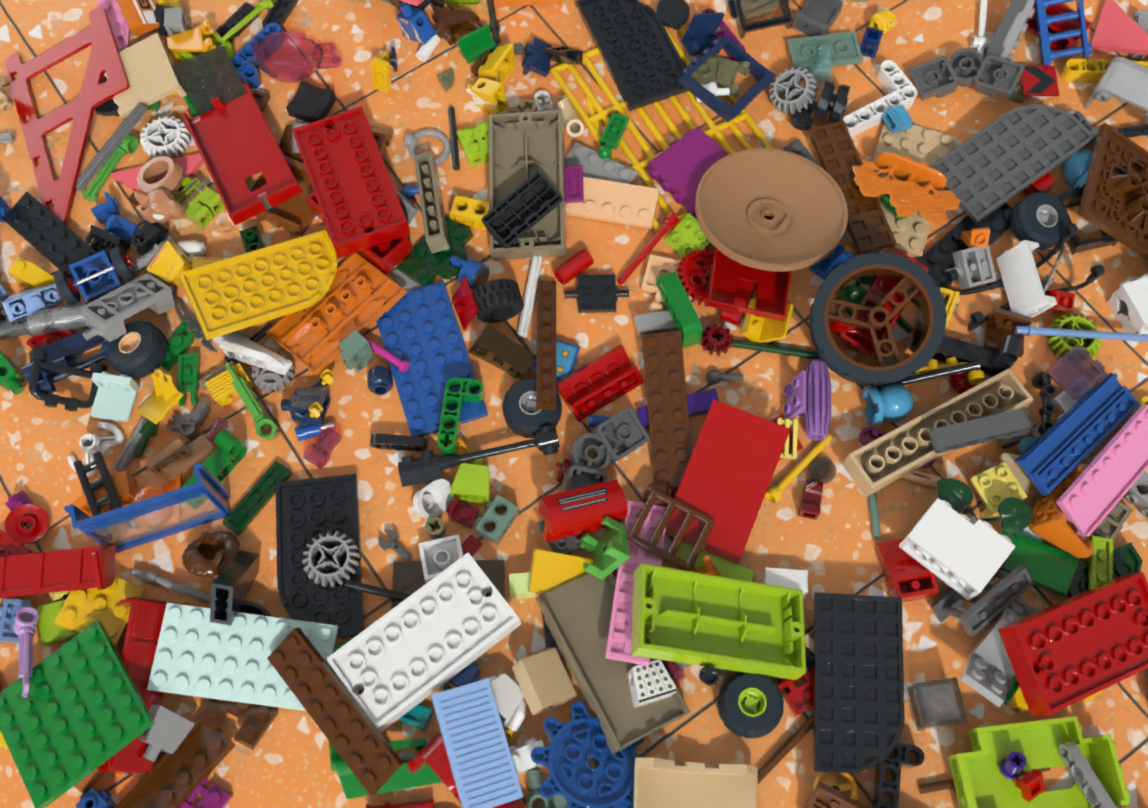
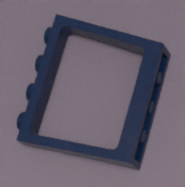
M725 35L722 39L719 37L711 43V49L708 46L701 52L702 57L697 56L691 62V68L689 65L680 72L682 76L677 81L726 122H729L776 75L751 57L729 36ZM720 47L728 51L738 62H750L749 73L756 79V82L732 106L712 94L691 77Z

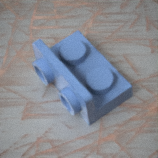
M4 598L3 605L0 604V644L2 642L19 643V637L13 630L16 613L23 607H31V600Z

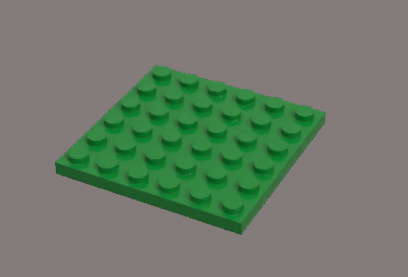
M98 620L33 668V676L29 677L27 698H22V677L0 692V731L35 808H46L155 724L102 622Z

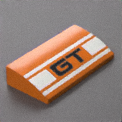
M116 0L132 36L159 28V23L155 22L154 11L156 3L154 0Z

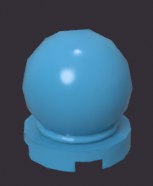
M1085 148L1062 162L1061 167L1064 178L1069 183L1074 184L1072 189L1077 191L1078 194L1084 191L1093 155L1092 150Z
M889 383L881 386L879 389L875 386L864 387L862 400L866 399L867 404L864 413L869 424H882L883 419L887 422H897L905 419L912 411V394L901 384Z

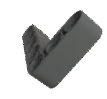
M1017 409L931 430L928 435L935 453L947 452L998 440L1001 448L1005 449L1017 445L1032 430V426L1025 409Z

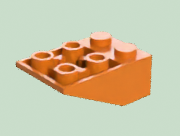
M126 470L110 474L122 507L143 500L141 489L136 483L137 480ZM105 486L93 491L96 501L108 496ZM84 493L71 503L88 516L93 517ZM112 503L100 508L101 514L114 510Z

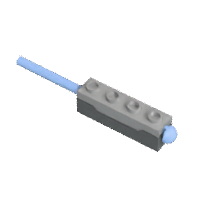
M1035 0L1011 1L984 59L988 55H994L1012 60L1013 55L1011 53L1013 49L1017 50L1021 41L1018 38L1020 34L1025 33L1028 27L1026 22L1028 18L1032 19L1036 8H1033Z

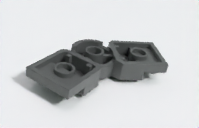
M964 48L954 52L950 60L947 57L941 56L909 68L908 74L917 89L921 101L935 95L940 98L956 91L958 86H973L975 92L991 97L995 93L1011 99L1026 65L994 55H988L983 59L981 53L977 50Z
M631 406L626 407L594 427L592 433L584 434L573 441L569 449V460L572 466L565 469L561 487L563 492L607 482L608 477L604 469L610 461L615 462L622 459L650 440ZM588 449H590L593 452V459L588 457Z

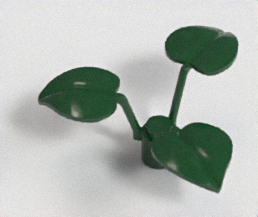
M941 479L937 481L938 498L947 501L953 510L964 514L974 524L978 519L973 515H966L968 511L966 505L970 504L974 498L971 488L966 483L956 479ZM1009 497L1002 500L999 504V517L980 520L986 522L1001 520V526L1004 531L1016 533L1024 530L1030 524L1033 518V510L1023 500Z

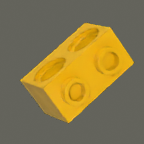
M456 195L450 211V219L462 226L487 231L481 219L490 212L489 202L483 199L476 200L468 196Z

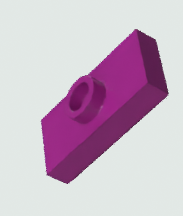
M583 165L564 166L565 202H584Z

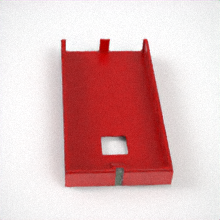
M243 84L247 91L246 94L225 104H222L219 97L211 100L215 108L194 119H189L185 112L182 113L229 217L235 225L303 193L248 84ZM262 172L267 184L250 192L245 179Z

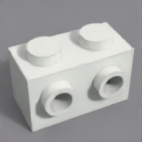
M533 738L524 742L525 746L518 749L516 746L509 747L517 776L543 766L535 764L530 756L534 748H544L542 740L538 741L537 738Z

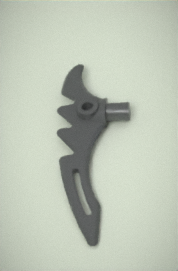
M173 293L174 308L182 322H189L187 330L189 332L195 331L194 338H202L201 344L212 352H218L211 343L212 339L206 341L199 322L187 313L184 303Z

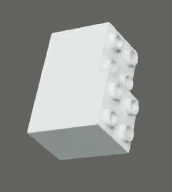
M1148 273L1135 281L1127 280L1119 285L1120 288L1113 292L1112 297L1107 301L1116 320L1120 322L1124 333L1148 334Z
M938 498L927 509L898 547L969 601L981 593L1016 546L1012 544L1007 536L1000 535L993 530V526L988 522L978 519L972 524L967 516L957 513L947 501Z

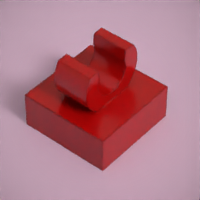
M1037 769L1032 770L1030 773L1022 771L1023 778L1021 779L1016 776L1014 777L1015 786L1021 790V797L1028 802L1045 791L1043 773Z

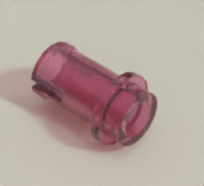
M217 417V419L213 420L214 425L207 439L214 442L216 435L221 430L229 427L227 425L228 421L224 418Z
M661 660L675 684L685 678V671L681 670L675 662Z

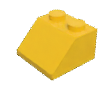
M509 43L497 47L493 53H490L486 63L478 70L479 78L482 77L504 84L516 67L514 44Z

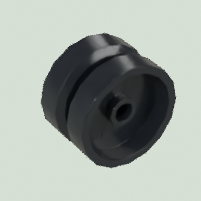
M826 80L814 119L823 121L827 111H831L829 123L839 122L841 115L844 114L851 86L841 84L837 94H833L836 84L833 81Z

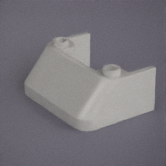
M1115 57L1095 86L1084 108L1087 109L1093 99L1099 102H1108L1114 96L1147 111L1144 119L1148 123V68L1124 57Z

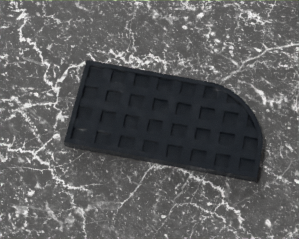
M815 592L814 772L857 773L867 770L885 759L896 746L904 727L902 598Z

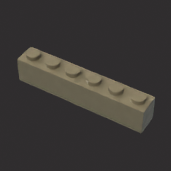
M432 152L415 155L414 160L425 238L433 254L450 249L438 167Z

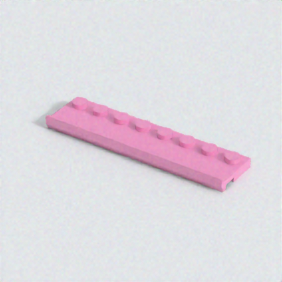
M1148 404L1142 405L1056 501L1064 515L1068 518L1067 520L1073 522L1078 529L1076 531L1077 535H1082V537L1090 536L1148 468Z

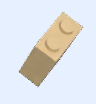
M543 648L532 656L529 653L522 655L517 659L518 662L512 666L532 715L565 704L577 696L556 648L550 650Z

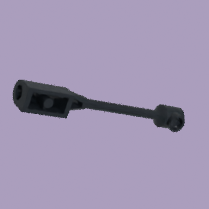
M551 425L539 427L540 431L536 432L534 439L462 455L433 454V451L421 453V458L414 459L413 455L401 457L402 462H398V470L402 487L442 479L443 470L458 466L464 462L536 447L540 452H543V455L559 452L558 448L560 445L556 428H552Z

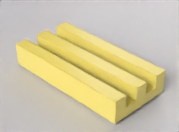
M778 418L777 424L785 425L787 428L792 426V454H789L788 435L784 446V453H781L780 458L796 459L798 420L794 419L791 421L790 419L782 420V418Z

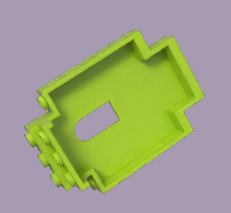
M1077 716L974 728L968 731L973 752L948 756L960 808H1092L1075 779L1073 785L1068 789L1042 792L1028 802L1021 797V790L1015 786L1014 780L1005 778L1000 772L999 765L1001 761L1007 758L1011 752H1020L1025 756L1027 764L1023 771H1028L1029 773L1031 769L1057 766L1066 767L1059 755L1058 746L1068 741H1073L1078 746L1116 807L1130 805V794L1124 783L1123 769L1118 762L1116 744L1112 740L1111 734L1083 739V729L1080 722H1078Z

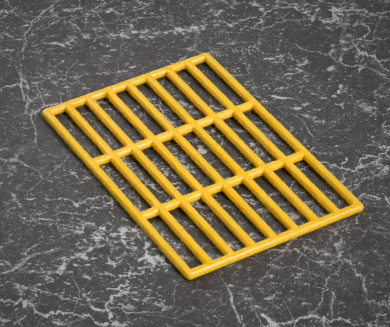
M682 25V28L679 29L683 36L687 30L685 25ZM664 26L680 58L687 67L691 63L690 59L667 27ZM596 47L583 53L582 62H584L613 106L605 110L603 109L574 65L561 63L552 67L550 72L565 95L568 96L598 145L602 146L600 145L602 136L593 123L602 119L607 126L610 119L609 115L613 112H618V114L626 117L629 116L624 110L627 107L625 102L619 103L590 60L591 57L599 55L604 62ZM567 68L569 69L597 111L596 114L588 117L559 72ZM690 91L684 92L710 128L704 131V133L709 137L715 135L728 155L735 153V151L721 132L727 128L732 130L745 150L753 149L736 125L745 120L764 148L774 149L745 108L729 122L725 121L716 125L700 102L697 103V97ZM727 95L732 104L738 100L737 97ZM676 96L668 98L689 129L693 130L697 127ZM660 102L652 103L677 141L681 139L683 135ZM644 108L636 109L662 149L665 151L670 146ZM629 117L627 127L648 158L639 162L623 137L619 146L633 165L629 168L638 172L647 187L656 188L644 168L648 167L649 162L662 152L656 155L653 153ZM612 153L610 159L618 162V160ZM659 192L658 204L666 215L669 212L673 213ZM680 204L682 209L685 211V213L677 216L681 222L688 213L686 212L685 208ZM654 216L652 226L658 232L663 224L660 225Z

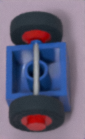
M120 246L111 249L110 252L103 250L69 265L75 280L65 270L54 274L56 289L69 305L78 303L81 300L78 287L84 300L93 302L125 285L124 280L127 281L136 276L133 261Z

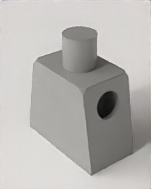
M152 704L149 713L155 724L139 736V740L149 744L142 757L155 762L160 751L173 754L195 723L160 705Z

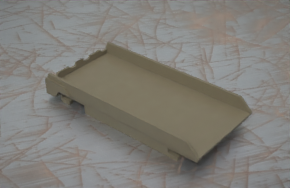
M588 573L535 599L592 711H595L599 718L600 726L606 736L607 745L613 755L685 717L690 713V710L678 689L671 697L634 708L627 673L636 664L605 658L616 578L613 573H610L601 580Z

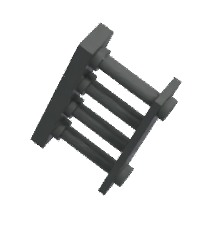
M1019 565L1011 573L999 568L990 581L995 577L1003 580L996 586L988 582L983 591L988 593L981 599L973 597L968 601L951 588L935 601L931 607L939 622L942 623L950 615L958 618L966 634L973 637L1034 584L1026 567ZM964 603L973 605L966 612L958 610Z

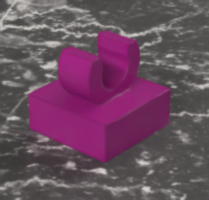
M22 490L17 494L14 493L8 498L9 501L5 503L10 510L17 509L23 504H34Z

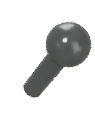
M713 369L707 373L706 379L710 384L716 385L720 381H743L744 375L720 373L718 370Z

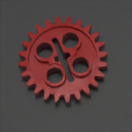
M699 248L696 252L690 251L688 255L686 254L681 259L676 269L688 297H692L691 302L693 303L695 300H698V306L704 302L705 307H708L706 306V298L714 252L712 250L708 253L707 248L703 252ZM709 264H710V269H709V271H708V273H707V276H706L705 273L707 272L708 266H709Z

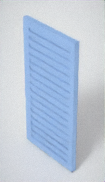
M489 678L440 693H433L431 695L462 808H493L523 798Z

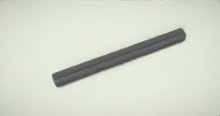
M139 102L80 174L76 184L77 190L83 191L146 113L148 108L144 104Z

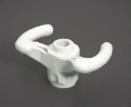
M99 422L97 424L98 428L109 430L114 436L98 437L95 434H85L80 438L79 444L81 450L85 453L86 464L95 460L93 457L95 452H101L103 455L111 446L123 443L125 436L117 426L108 422ZM73 455L67 457L70 467L76 472L73 465L76 459ZM97 469L86 473L87 477H92L96 474Z

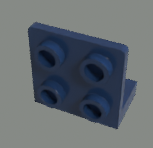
M723 12L695 14L682 39V43L690 56L701 55L700 53L708 46L710 49L712 48L711 43L716 39L714 35L724 17ZM721 47L714 54L719 53Z

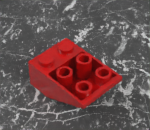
M904 538L876 543L890 597L902 598V602L931 598L939 592L935 575L898 547Z

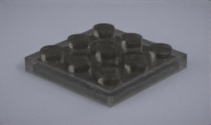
M224 46L174 64V68L198 115L214 109L215 107L211 100L219 97L221 103L225 104L247 93Z

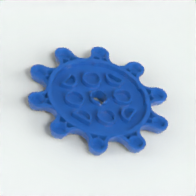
M574 702L571 705L572 719L569 723H561L554 717H547L543 722V729L550 736L551 744L544 748L536 747L530 754L535 764L543 765L549 771V778L541 783L539 787L540 795L548 799L555 795H561L567 800L568 808H616L619 803H625L633 808L635 758H638L636 748L644 742L645 738L612 755L606 742V736L600 726L599 718L591 717L582 702ZM587 760H596L598 768L590 769Z

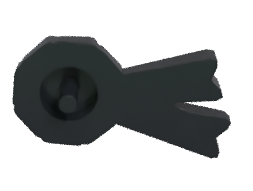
M813 100V104H808V109L803 107L801 112H795L792 115L790 122L794 128L802 131L811 128L813 123L811 114L817 109L818 102Z

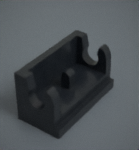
M91 225V229L86 237V243H91L92 248L110 252L111 249L120 246L127 253L131 243Z

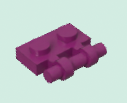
M206 777L178 808H225L233 795L216 783H213L208 790L204 787L209 780ZM198 794H201L204 797L197 807L193 806V801Z

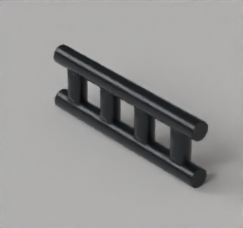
M95 452L93 454L95 460L84 466L82 461H75L73 463L93 516L101 514L100 508L111 503L114 510L122 507L101 452ZM98 468L101 478L90 483L86 473ZM105 486L108 496L96 501L93 491ZM128 520L120 522V526L127 525ZM107 527L98 530L101 536L108 534Z

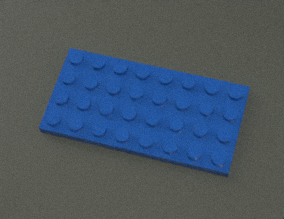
M443 281L407 291L388 312H385L376 321L385 350L402 361L410 363L408 370L403 373L399 370V367L389 361L411 436L423 437L439 432L445 386L449 379L455 377L476 379ZM454 387L451 391L457 392L460 388ZM473 389L471 393L475 394L478 393L480 390ZM483 400L479 403L464 402L461 424L488 416ZM452 405L448 409L455 410L458 406Z

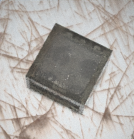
M957 677L913 683L907 687L918 731L957 726L968 722Z

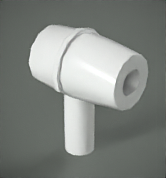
M191 240L179 241L177 243L191 261L193 257L205 255L206 246L204 242Z

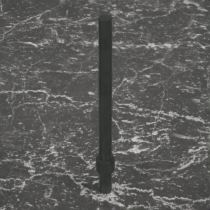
M487 0L491 22L489 25L490 32L493 34L494 41L498 44L501 42L499 34L500 24L497 22L494 0Z

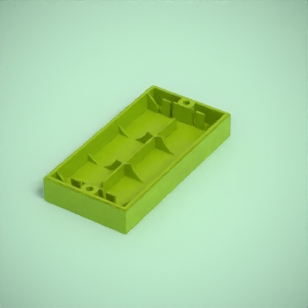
M641 563L634 571L631 655L796 680L806 673L803 590Z

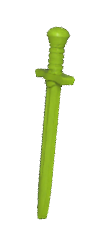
M263 0L255 3L256 8L221 39L223 41L227 40L262 10L272 8L274 6L272 3L276 0Z

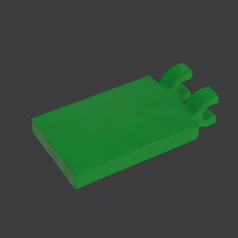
M1002 530L1001 534L1009 536L1012 544L1016 546L1002 565L1004 567L1002 570L1011 573L1019 565L1026 567L1034 585L1065 597L1080 558H1076L1073 555L1019 533L1015 538L1011 533Z

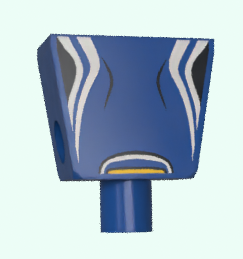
M402 2L399 5L401 12L396 16V19L406 39L426 44L436 35V31L421 9L411 7L406 2Z

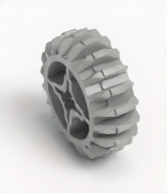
M792 66L790 71L785 68V72L783 74L779 72V77H774L775 82L770 83L772 88L769 90L770 100L778 111H783L785 114L789 112L794 114L796 110L801 112L803 107L808 109L807 104H813L812 98H816L815 92L818 91L817 81L814 79L813 74L809 73L807 69L803 70L800 66L797 70ZM801 81L806 83V88H802ZM781 93L785 94V100L781 99Z
M327 531V536L319 533L320 539L317 540L315 537H312L314 544H307L306 547L309 551L303 552V555L307 557L302 560V563L307 565L304 567V571L309 573L308 577L314 579L316 584L321 582L323 587H326L328 583H330L331 587H335L336 581L343 585L342 579L344 577L346 580H350L348 574L356 573L352 567L359 566V562L356 561V559L360 558L359 553H356L358 547L353 545V539H348L347 534L340 536L339 531H336L334 535H332L331 531ZM332 544L340 545L339 547L336 546L333 549L326 548V546ZM321 552L322 557L316 566V557ZM347 552L346 562L342 567L340 561L344 553ZM326 553L334 558V561L337 563L336 565L329 561ZM332 568L337 570L336 572L330 574L322 573L323 571L326 572L327 570Z

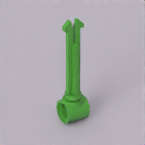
M131 134L125 137L104 163L88 189L82 191L84 200L88 197L89 202L98 199L97 194L125 154H132L137 150L139 145L137 137Z
M225 363L226 369L234 379V382H232L233 386L254 418L257 435L267 441L276 439L280 432L279 426L273 422L271 417H268L263 412L243 377L239 378L230 363ZM271 425V433L265 435L263 433L264 427Z

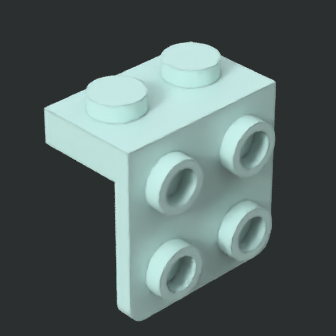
M93 372L91 380L98 386V390L90 412L93 418L121 422L129 421L139 390L138 384L131 376L126 374L116 376L109 372Z

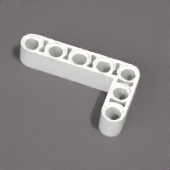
M891 60L883 61L877 75L878 81L889 94L843 118L851 138L884 122L881 116L887 109L903 105L906 110L912 107L918 94L917 89L895 62Z

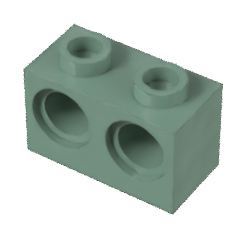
M356 330L338 344L341 351L339 355L343 358V363L348 369H354L357 373L375 358L369 342Z
M499 495L489 501L484 516H479L475 523L477 534L498 546L519 514L518 506ZM501 507L507 509L504 514L496 513L497 509ZM489 524L496 526L493 531H486L485 527Z

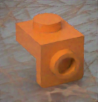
M987 227L972 229L971 231H961L960 239L969 248L988 246L990 229Z

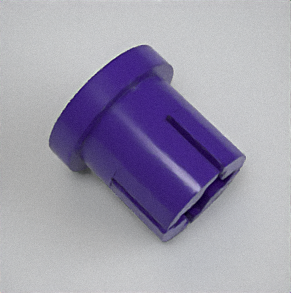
M1011 752L999 765L1001 774L1009 780H1014L1015 776L1020 778L1027 764L1026 758L1020 752Z

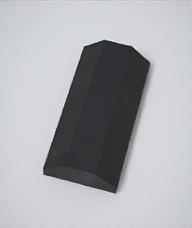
M537 171L481 220L494 239L507 249L559 205L564 198Z

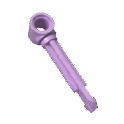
M32 607L19 609L13 626L14 632L19 637L18 677H22V698H27L29 677L33 676V636L37 631L39 612Z

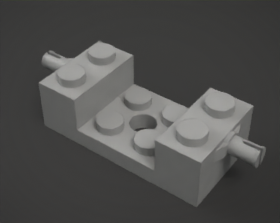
M146 273L81 307L86 324L91 328L83 333L84 338L89 340L96 335H100L109 342L118 339L127 333L123 320L146 308H150L160 315L174 307L175 303L172 294L176 292L175 287L172 285L169 287L149 273Z

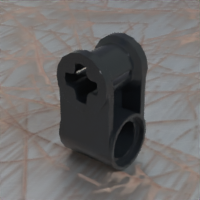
M146 221L132 236L131 242L137 247V252L140 255H144L153 249L154 244H159L167 238L168 229L158 222L150 223Z

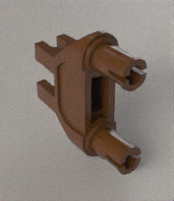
M453 1L447 3L449 11L443 10L439 5L433 6V11L436 14L432 15V19L437 24L436 35L446 40L450 46L458 42V37L454 34L467 30L475 31L483 27L480 18L474 12L460 8Z

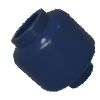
M376 366L370 369L367 373L368 389L376 395L388 393L393 388V378L390 369L383 366Z

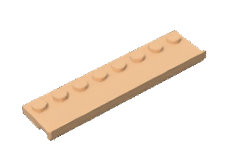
M583 177L584 202L566 203V215L652 229L659 189Z

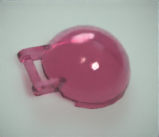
M273 33L263 36L264 41L259 44L258 40H256L252 45L253 55L259 67L269 77L284 83L301 82V80H306L312 76L317 69L337 68L342 65V60L337 56V49L334 43L316 44L313 40L305 38V33Z

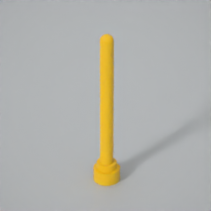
M828 433L827 439L820 440L777 485L770 486L767 489L765 497L770 502L776 504L782 498V491L833 440L834 435Z

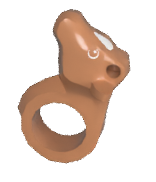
M167 156L152 158L140 169L137 175L140 191H135L134 197L140 203L139 212L148 222L165 223L171 219L180 220L185 217V208L173 196L183 183V166L176 164ZM167 173L162 180L156 182L160 176Z

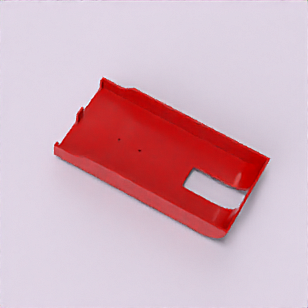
M770 216L764 217L768 220H772ZM714 246L706 306L732 312L748 313L756 317L784 322L787 315L791 271L777 272L751 268L732 260ZM738 279L758 284L755 309L734 305Z

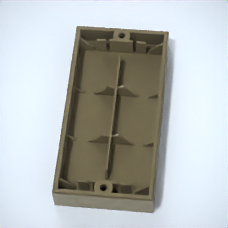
M562 109L489 114L490 211L537 171L564 198L559 205L507 249L500 245L490 234V254L493 260L532 258L533 256H567L564 175L565 143Z

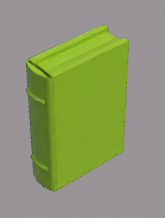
M66 600L37 606V611L39 612V638L43 646L57 644L65 639L71 640L78 634L54 625V621Z

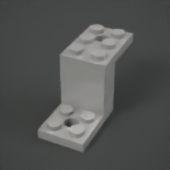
M1019 596L1000 613V616L971 649L960 680L1000 707L1005 701L1009 682L1015 676L998 629L1041 610L1032 608Z

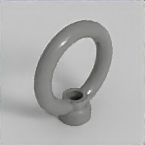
M426 129L414 135L407 133L404 139V147L408 148L413 160L414 156L418 155L415 150L418 141L427 136L438 138L444 145L443 153L438 158H435L436 164L440 165L448 159L451 153V144L447 136L442 132Z

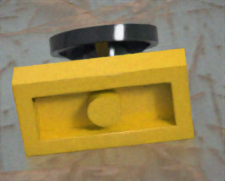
M391 47L389 54L385 51L380 58L373 57L371 60L373 88L387 94L392 90L390 65L393 67L394 72H398L395 47Z

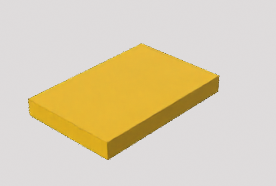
M535 549L533 551L528 592L545 594L588 574L583 570V563L594 564V559Z

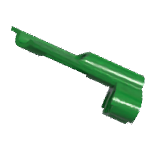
M424 738L387 741L394 750L414 747L417 751H420L428 743ZM329 742L331 770L337 771L346 798L352 799L369 796L368 792ZM414 758L402 760L404 764L375 794L441 783L442 781L427 763L412 774L407 765Z

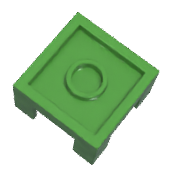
M608 516L601 520V524L611 530L599 540L588 534L579 539L580 546L593 553L594 565L584 562L583 570L601 580L631 557L625 525Z

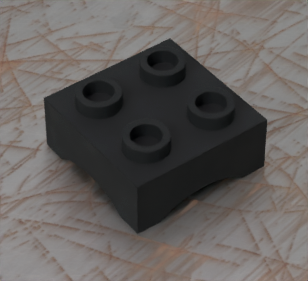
M301 80L296 95L286 107L289 116L309 123L325 119L336 101L334 90L318 88Z

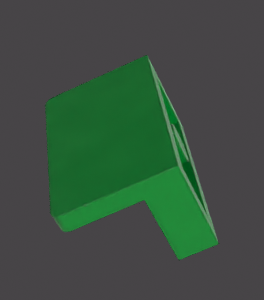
M488 25L458 39L459 51L468 64L478 60L486 50L494 52V47L498 46L491 37Z

